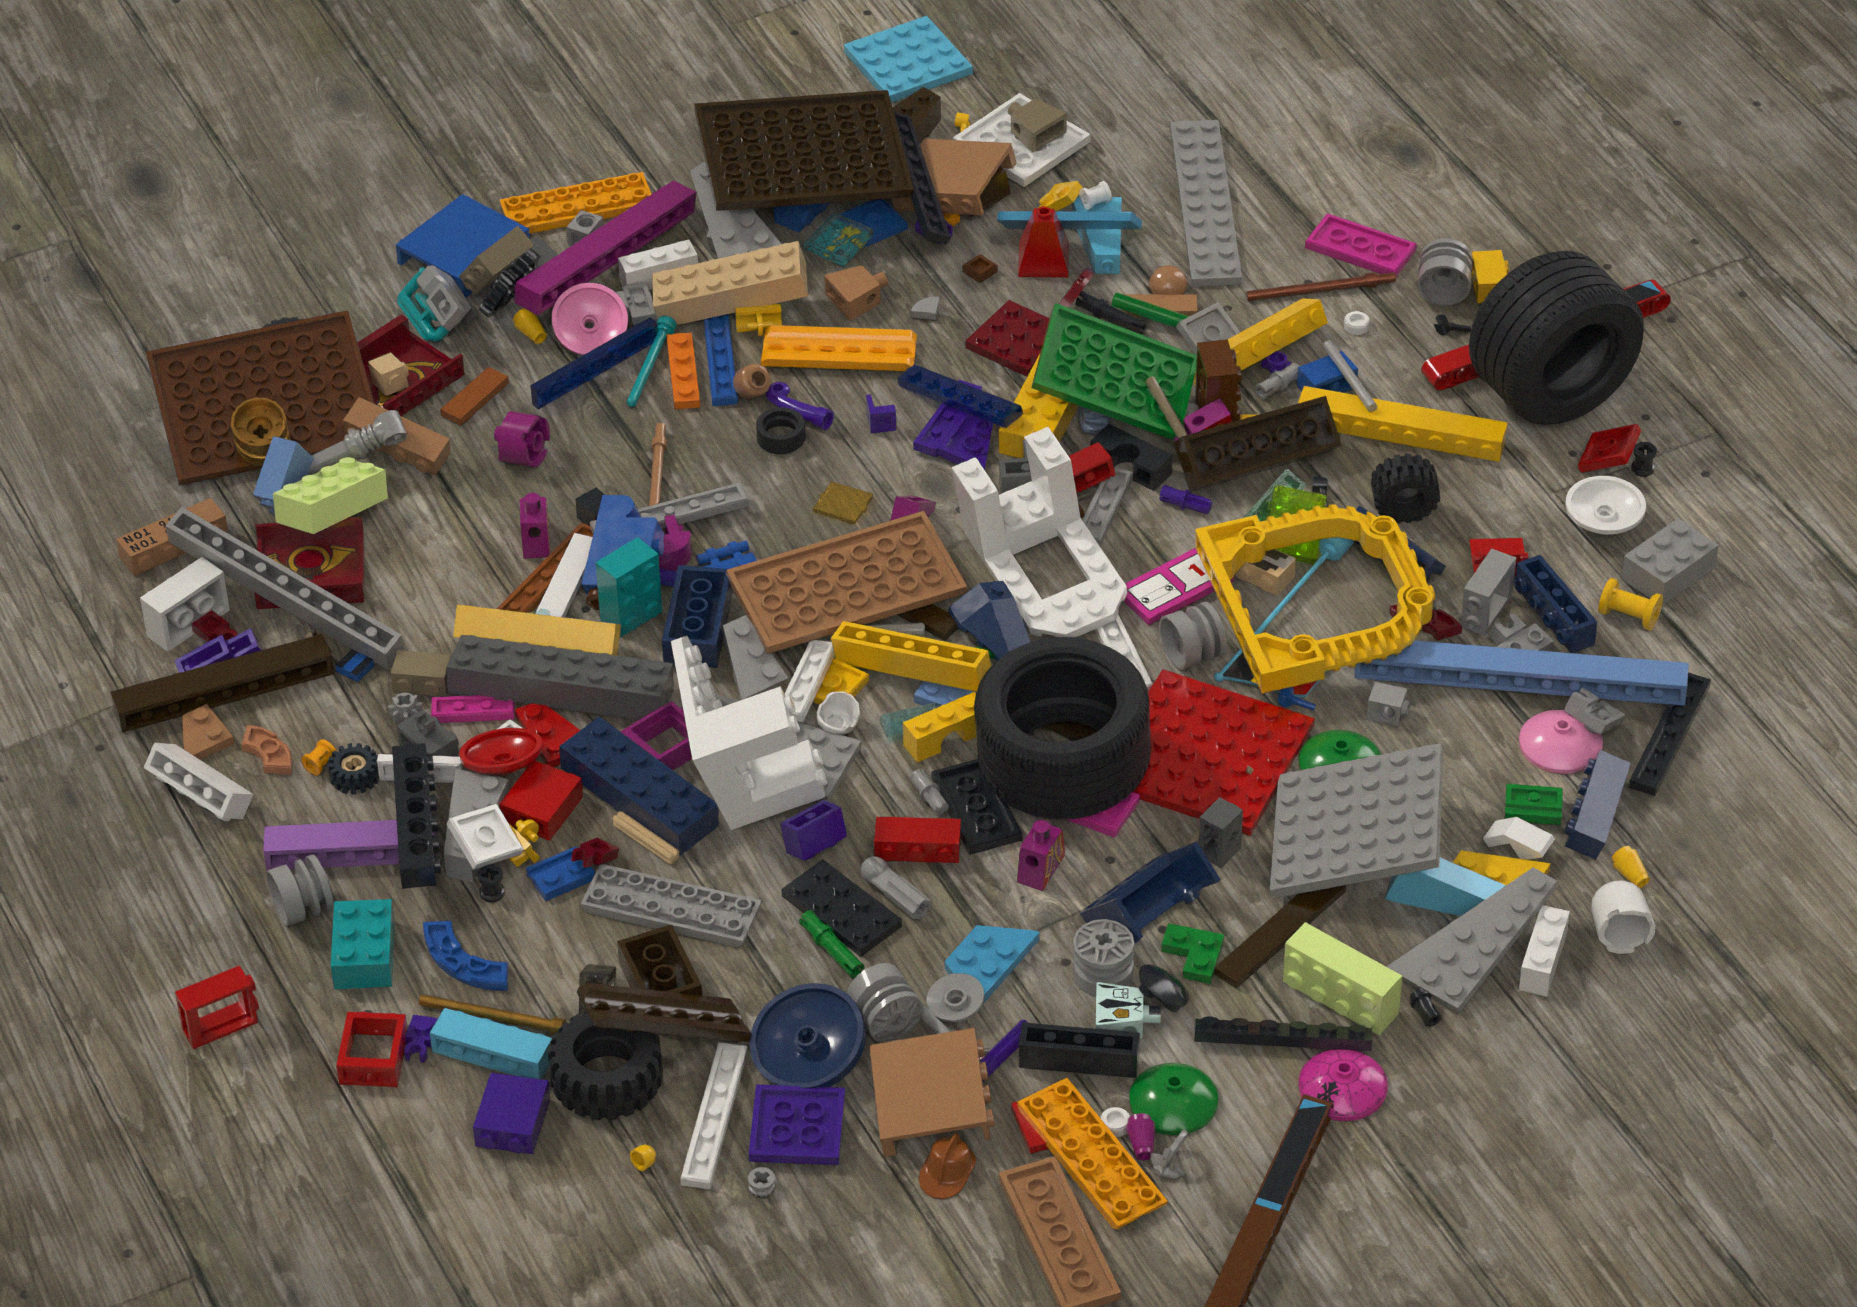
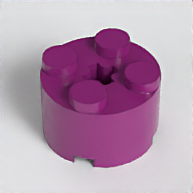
M509 411L501 426H497L494 432V439L498 442L499 461L528 467H538L541 465L548 451L544 449L545 441H550V427L547 419L538 415Z

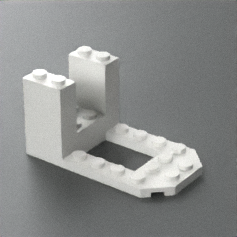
M1046 427L1024 437L1032 478L1031 482L999 495L997 488L976 457L952 467L964 533L995 581L1003 580L1016 601L1023 623L1030 635L1041 637L1042 634H1047L1055 637H1078L1097 629L1099 626L1115 621L1119 613L1120 603L1125 600L1127 595V587L1081 520L1071 459L1049 427ZM1058 536L1087 578V581L1042 600L1013 555Z
M688 636L671 641L692 760L730 829L733 830L826 797L824 785H827V779L823 769H820L819 766L823 764L822 756L818 748L813 749L809 740L798 743L796 733L800 732L795 716H792V712H795L796 709L791 696H785L780 686L723 707L719 699L716 700L709 680L711 672L706 662L702 664V656L698 646H692Z

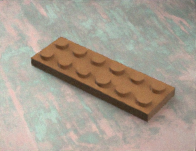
M1053 1156L999 1172V1182L1058 1307H1098L1121 1300V1291L1056 1157Z

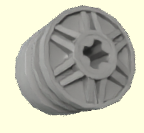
M1450 238L1431 241L1423 248L1419 263L1418 291L1425 300L1439 306H1452L1462 302L1468 296L1471 289L1473 265L1472 253L1469 248L1462 242Z
M1202 602L1196 606L1188 607L1185 613L1177 611L1162 616L1160 619L1159 631L1164 650L1169 660L1177 669L1183 670L1199 664L1201 659L1207 661L1213 659V657L1225 654L1227 650L1226 633L1217 611L1210 603Z
M314 854L305 857V864L301 859L295 860L294 875L286 864L266 871L267 884L274 906L285 926L304 921L306 918V906L313 916L320 915V907L324 912L334 910L329 878Z
M1107 919L1093 920L1082 925L1076 931L1073 940V978L1075 984L1081 991L1090 996H1096L1097 982L1129 987L1134 976V939L1129 929L1117 921Z
M889 963L876 964L865 969L856 976L847 990V994L855 1001L863 1015L867 1031L876 1041L888 1042L904 1036L915 1027L923 1014V1003L908 985V982L897 967Z

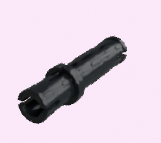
M1084 291L1079 294V296L1083 297L1082 299L1077 297L1076 306L1092 312L1093 316L1098 319L1104 318L1119 327L1141 335L1144 333L1140 331V328L1143 330L1147 328L1146 322L1109 305L1105 299L1099 300Z

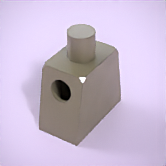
M1033 99L1023 106L1014 102L1008 108V114L1011 116L1012 134L1032 152L1037 151L1067 132V113L1038 99Z

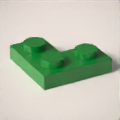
M1168 923L1161 944V952L1187 957L1183 969V979L1211 984L1214 976V967L1217 966L1224 944V934Z

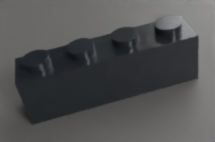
M1022 1022L1019 1041V1068L1137 1078L1140 1055V1033Z

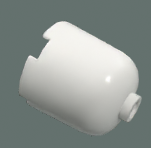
M1619 880L1604 884L1597 890L1592 898L1591 911L1599 941L1606 946L1607 950L1617 954L1634 952V947L1644 942L1646 945L1650 943L1655 935L1656 925L1640 888L1631 882Z

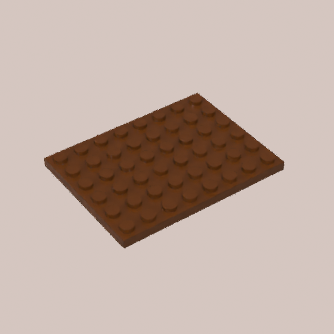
M348 310L146 351L179 486L261 469L263 467L245 462L238 454L231 427L232 415L236 408L246 400L257 397L268 398L277 402L285 413L290 440L298 442L309 454L324 450L344 440L346 434L344 432L343 419L359 397L374 404Z

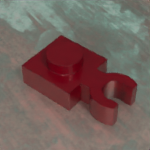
M213 610L191 623L192 631L206 642L220 635H223L226 641L238 635L235 630L230 629L229 622Z
M594 838L580 844V848L573 849L571 861L582 860L584 861L583 867L585 868L591 867L592 863L602 865L617 859L619 848L602 839Z

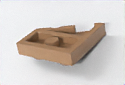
M207 704L182 715L184 750L199 760L234 744L232 734Z

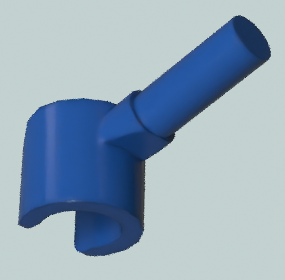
M1292 687L1280 689L1278 702L1282 707H1290L1294 704L1314 711L1316 704L1294 696V689Z

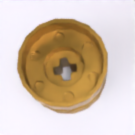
M252 398L240 404L232 415L231 427L237 452L245 462L254 466H263L273 436L290 440L285 413L275 401L268 398Z

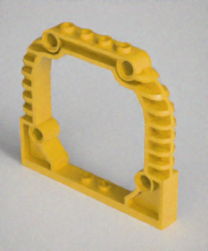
M1329 504L1328 508H1321L1318 505L1313 506V510L1305 511V509H1300L1296 514L1292 515L1289 512L1283 513L1282 517L1279 518L1269 516L1266 521L1261 522L1257 515L1195 529V549L1262 694L1325 679V671L1327 670L1336 672L1340 671V668L1344 666L1353 668L1356 667L1357 663L1364 662V664H1370L1374 659L1379 658L1383 661L1387 659V656L1392 654L1398 655L1405 647H1410L1414 643L1415 638L1422 630V626L1432 619L1433 601H1435L1434 589L1432 585L1427 584L1423 567L1418 566L1414 549L1409 548L1406 533L1404 531L1401 532L1396 521L1389 516L1376 517L1369 511L1364 515L1357 512L1355 507L1346 506V509L1338 508L1336 504ZM1340 537L1360 542L1362 549L1368 555L1382 559L1398 590L1397 615L1386 623L1373 628L1321 640H1315L1310 635L1305 634L1294 636L1289 640L1266 632L1254 634L1250 625L1249 612L1247 608L1242 607L1239 590H1234L1230 579L1234 577L1245 562L1257 563L1264 559L1265 551L1318 539Z

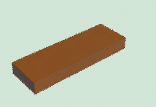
M490 367L486 368L440 409L441 416L461 426L509 384V377Z

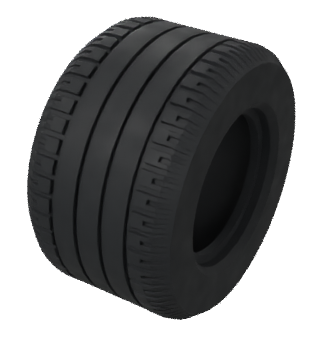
M1575 251L1546 253L1529 259L1513 269L1490 291L1481 304L1472 324L1469 355L1477 374L1521 418L1541 425L1564 423L1577 419L1601 405L1627 378L1637 361L1642 347L1644 333L1643 315L1636 301L1590 257Z
M1076 637L1045 638L1024 644L1008 652L988 669L980 681L974 701L978 763L987 785L997 797L1008 805L1024 813L1042 818L1060 820L1083 818L1103 812L1126 799L1141 783L1151 756L1149 694L1139 670L1121 653L1106 645L1088 639ZM1059 721L1079 722L1097 730L1096 733L1086 738L1070 742H1049L1029 736L1037 728Z

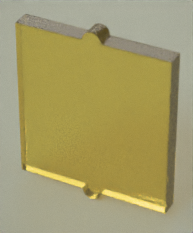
M831 481L824 493L820 494V499L814 506L813 512L855 525L861 515L867 512V506L873 499V494Z

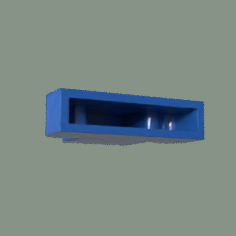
M602 495L581 584L586 594L591 588H598L595 562L637 537L658 553V558L664 552V532L657 519L654 517H641L635 503L629 496Z

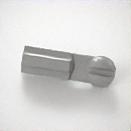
M870 857L862 863L860 872L863 879L870 884H874L890 901L913 920H920L927 915L928 910L932 907L931 900L904 877H900L892 871L883 859Z

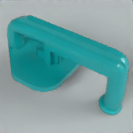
M420 267L419 271L399 293L397 303L422 338L431 342H438L444 339L450 331L442 327V325L435 331L430 324L432 320L438 322L439 320L427 304V296L419 292L414 295L418 303L425 310L424 312L412 297L419 288L417 278L426 269Z

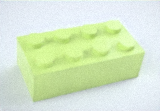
M351 457L342 458L338 463L323 467L321 471L313 475H306L302 477V480L294 484H287L283 486V489L273 493L276 523L311 534H315L388 499L385 469L376 467L372 463L355 461Z
M1306 922L1285 943L1283 982L1291 988L1310 996L1314 1001L1326 1005L1341 1016H1345L1366 1028H1372V1032L1378 1035L1399 1015L1402 975Z

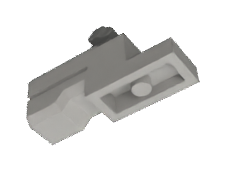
M427 266L417 278V284L428 297L426 302L442 327L450 331L461 320L466 324H470L477 315V309L468 303L450 275L442 272V270L435 266Z

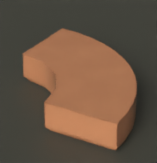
M247 725L242 741V751L259 757L263 762L264 773L292 775L293 764L291 752L287 744H284L277 738V734L270 730Z

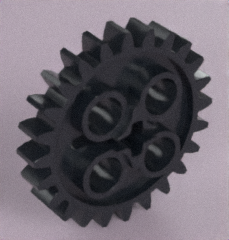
M532 248L524 252L521 257L518 256L508 268L501 272L491 285V290L478 310L487 318L495 314L498 309L502 310L515 297L516 282L534 270L541 256Z

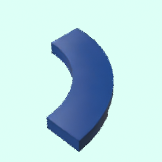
M452 921L423 922V932L428 952L444 972L454 979L473 987L507 991L508 962L489 961L467 954L455 938Z

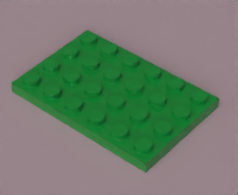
M1055 303L1050 315L1031 388L1174 440L1173 438L1177 436L1145 381L1150 377H1155L1183 425L1196 373L1197 355Z

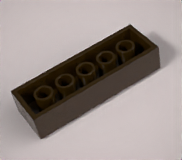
M1326 396L1185 435L1174 442L1188 488L1191 492L1332 452L1342 445Z

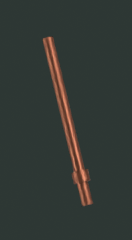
M1375 272L1365 273L1361 277L1246 291L1247 301L1362 286L1374 288L1378 284L1396 282L1395 272L1377 275Z

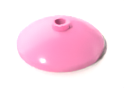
M582 283L575 285L563 292L553 307L552 328L556 338L566 349L578 355L598 356L611 351L622 341L627 330L628 314L624 302L617 293L601 284ZM590 322L594 324V327L589 329L585 327V324Z
M1550 710L1536 714L1525 722L1520 731L1519 746L1524 757L1534 766L1552 773L1569 774L1583 771L1589 758L1595 759L1599 750H1602L1603 738L1599 733L1595 734L1588 731L1584 727L1585 724L1564 710Z

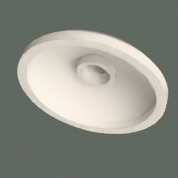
M1594 476L1583 479L1570 488L1566 496L1565 506L1569 517L1583 529L1597 534L1613 535L1631 530L1642 521L1645 515L1646 501L1637 487L1623 479L1611 476Z

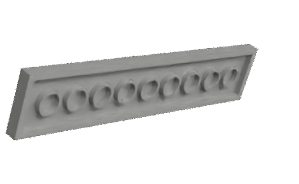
M1219 120L1170 122L1191 287L1241 285L1242 275Z

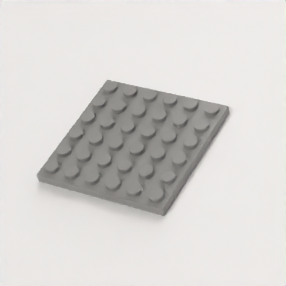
M1441 743L1280 774L1277 787L1270 879L1272 897L1278 898L1439 868L1444 754Z

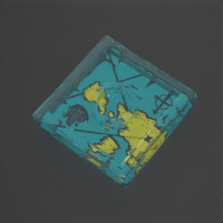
M833 212L804 243L805 250L844 267L874 234L871 228Z

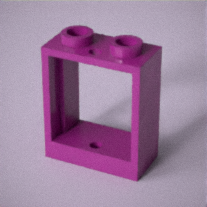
M672 701L620 731L672 770L692 759L683 708H679ZM671 727L685 738V740L660 755L646 743Z

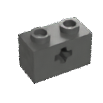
M1220 797L1200 816L1199 846L1209 862L1222 868L1241 849L1243 809Z

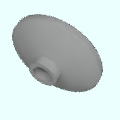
M954 973L938 979L930 987L926 1002L928 1009L939 1020L944 1022H960L972 1017L980 1010L985 995L981 983L976 978L968 974Z

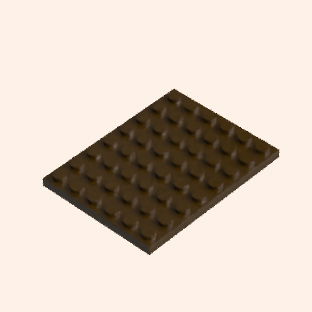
M888 90L694 103L695 117L716 211L910 197L914 191Z

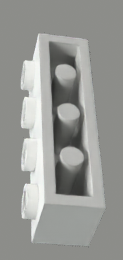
M154 743L144 766L146 770L156 775L158 780L170 784L177 792L190 797L197 805L207 808L215 813L214 815L224 821L243 819L254 795L176 744Z

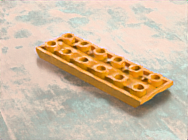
M643 172L521 196H512L500 199V205L506 217L529 228V234L567 227L581 210L602 216L603 219L617 217L650 196L651 191Z
M771 325L765 329L761 366L914 371L917 334L912 330Z
M1068 1078L1062 1079L1017 1102L1020 1113L1042 1137L1048 1149L1113 1229H1119L1168 1203V1200Z

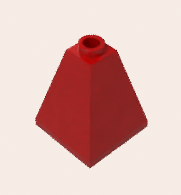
M1046 206L1034 208L1019 241L1018 277L1068 278L1069 240L1055 209H1050Z

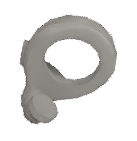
M1185 1129L1181 1131L1169 1148L1164 1149L1162 1155L1151 1153L1150 1160L1153 1170L1158 1177L1172 1180L1185 1175V1172L1177 1166H1174L1173 1170L1168 1169V1164L1188 1136V1132Z

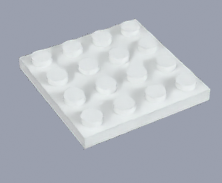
M1019 93L953 137V140L1011 143L1017 164L1013 169H1003L1006 170L1009 179L1025 187L1090 143V134L1067 121V132L1035 152L1030 151L1011 132V116L1008 114L1009 106L1014 102L1023 106L1032 101Z

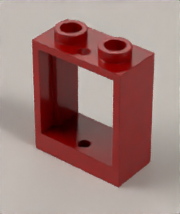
M240 965L175 991L181 1029L193 1049L258 1023L256 1011L259 1010V1004L253 994L256 986L250 974L245 975ZM238 994L239 1002L199 1018L198 1009Z
M347 1012L336 1064L339 1085L398 1087L404 1048L406 1046L405 1036L408 1030L406 1014ZM354 1034L394 1036L390 1058L350 1057Z

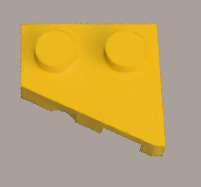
M1078 181L1055 184L1049 193L1040 199L1039 207L1046 206L1059 211L1074 203L1080 189L1083 187Z

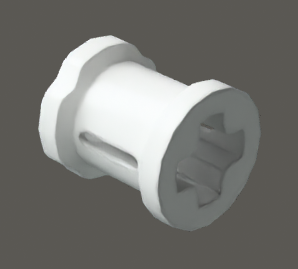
M1105 181L1099 182L1098 186L1090 189L1082 188L1079 191L1081 203L1087 210L1092 209L1093 205L1101 202L1109 203L1112 200L1111 190Z

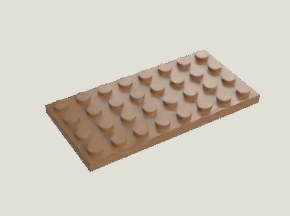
M924 511L726 570L730 585L747 617L753 624L767 654L832 635L843 621L864 625L967 593L965 581Z

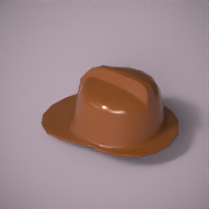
M954 1133L952 1137L938 1139L932 1145L931 1151L920 1170L918 1178L920 1188L932 1198L946 1199L960 1193L976 1163L975 1154L960 1139L958 1133Z

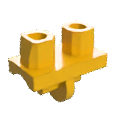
M775 303L735 308L737 332L757 331L758 336H763V330L769 326L782 325L781 304Z
M518 820L516 822L517 830L509 824L523 847V851L520 855L508 859L516 867H519L527 859L536 863L540 857L532 850L529 841L531 840L534 843L539 839L537 835L538 824L534 820H526L524 822Z

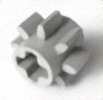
M400 693L396 697H392V705L388 706L389 717H393L394 724L401 723L423 709L422 703L418 702L417 695L413 696L410 693Z

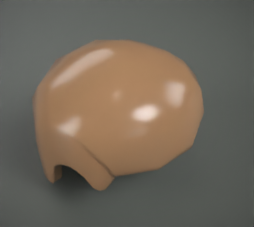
M1172 265L1161 266L1154 270L1151 275L1148 288L1151 289L1152 294H1184L1187 289V279L1178 267Z

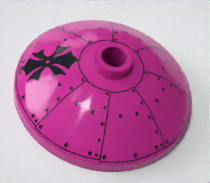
M1332 1049L1313 1056L1305 1063L1299 1075L1298 1088L1301 1098L1304 1094L1333 1102L1334 1107L1330 1108L1328 1114L1331 1120L1354 1121L1373 1114L1381 1107L1387 1096L1388 1081L1383 1068L1370 1056L1355 1050Z

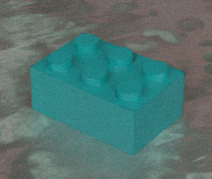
M637 537L595 562L600 621L621 624L620 637L635 630L638 626L662 612L658 553Z
M392 899L334 901L331 972L334 989L392 987L395 932Z

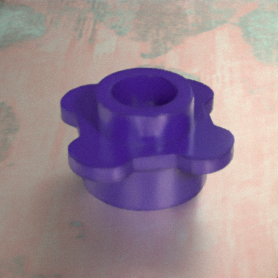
M1280 351L1267 356V360L1261 362V366L1267 368L1271 374L1275 371H1282L1292 364L1291 361H1287L1286 354Z

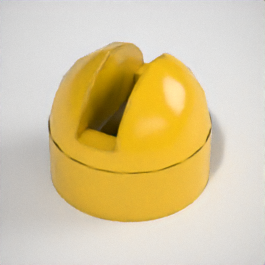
M640 1145L630 1151V1160L639 1171H645L655 1163L656 1152L649 1145Z

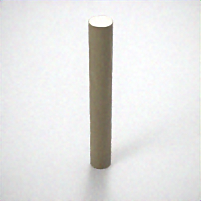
M1155 377L1148 378L1145 382L1177 438L1188 435Z

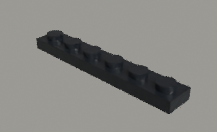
M1688 672L1685 706L1668 704L1630 778L1629 788L1656 796L1710 688L1711 679Z
M1207 1016L1202 1019L1196 1018L1194 1042L1372 1051V1028H1366L1359 1024L1345 1027L1336 1026L1333 1023L1308 1025L1301 1021H1294L1289 1024L1277 1023L1274 1020L1252 1022L1243 1018L1219 1020L1216 1017Z

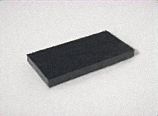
M978 759L931 771L933 783L939 785L940 794L949 805L947 811L951 819H961V839L969 855L1023 841V834L1008 804L997 797L987 785L981 773Z

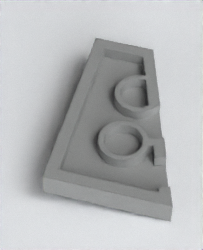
M747 615L723 625L722 634L728 658L731 660L735 684H737L739 700L755 696L787 683V675L773 654H767Z

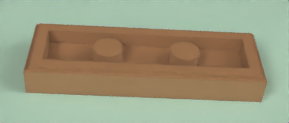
M1124 294L1189 317L1197 313V295ZM1121 309V311L1135 318H1145Z

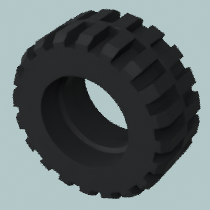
M586 1010V1014H577L570 1018V1023L565 1022L550 1041L548 1061L551 1087H553L556 1098L562 1101V1105L570 1111L574 1109L575 1114L585 1118L588 1115L591 1116L592 1120H601V1118L616 1120L617 1116L621 1115L627 1117L632 1115L635 1109L640 1111L648 1104V1100L651 1101L658 1093V1088L661 1086L663 1079L660 1040L657 1034L645 1031L629 1032L624 1029H602L596 1027ZM604 1056L619 1057L628 1061L622 1067L611 1071H594L584 1067L587 1062Z

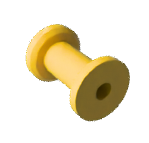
M1610 578L1601 594L1598 613L1606 615L1612 609L1642 619L1644 629L1651 631L1660 615L1663 595L1656 593L1648 599L1619 589L1618 580Z

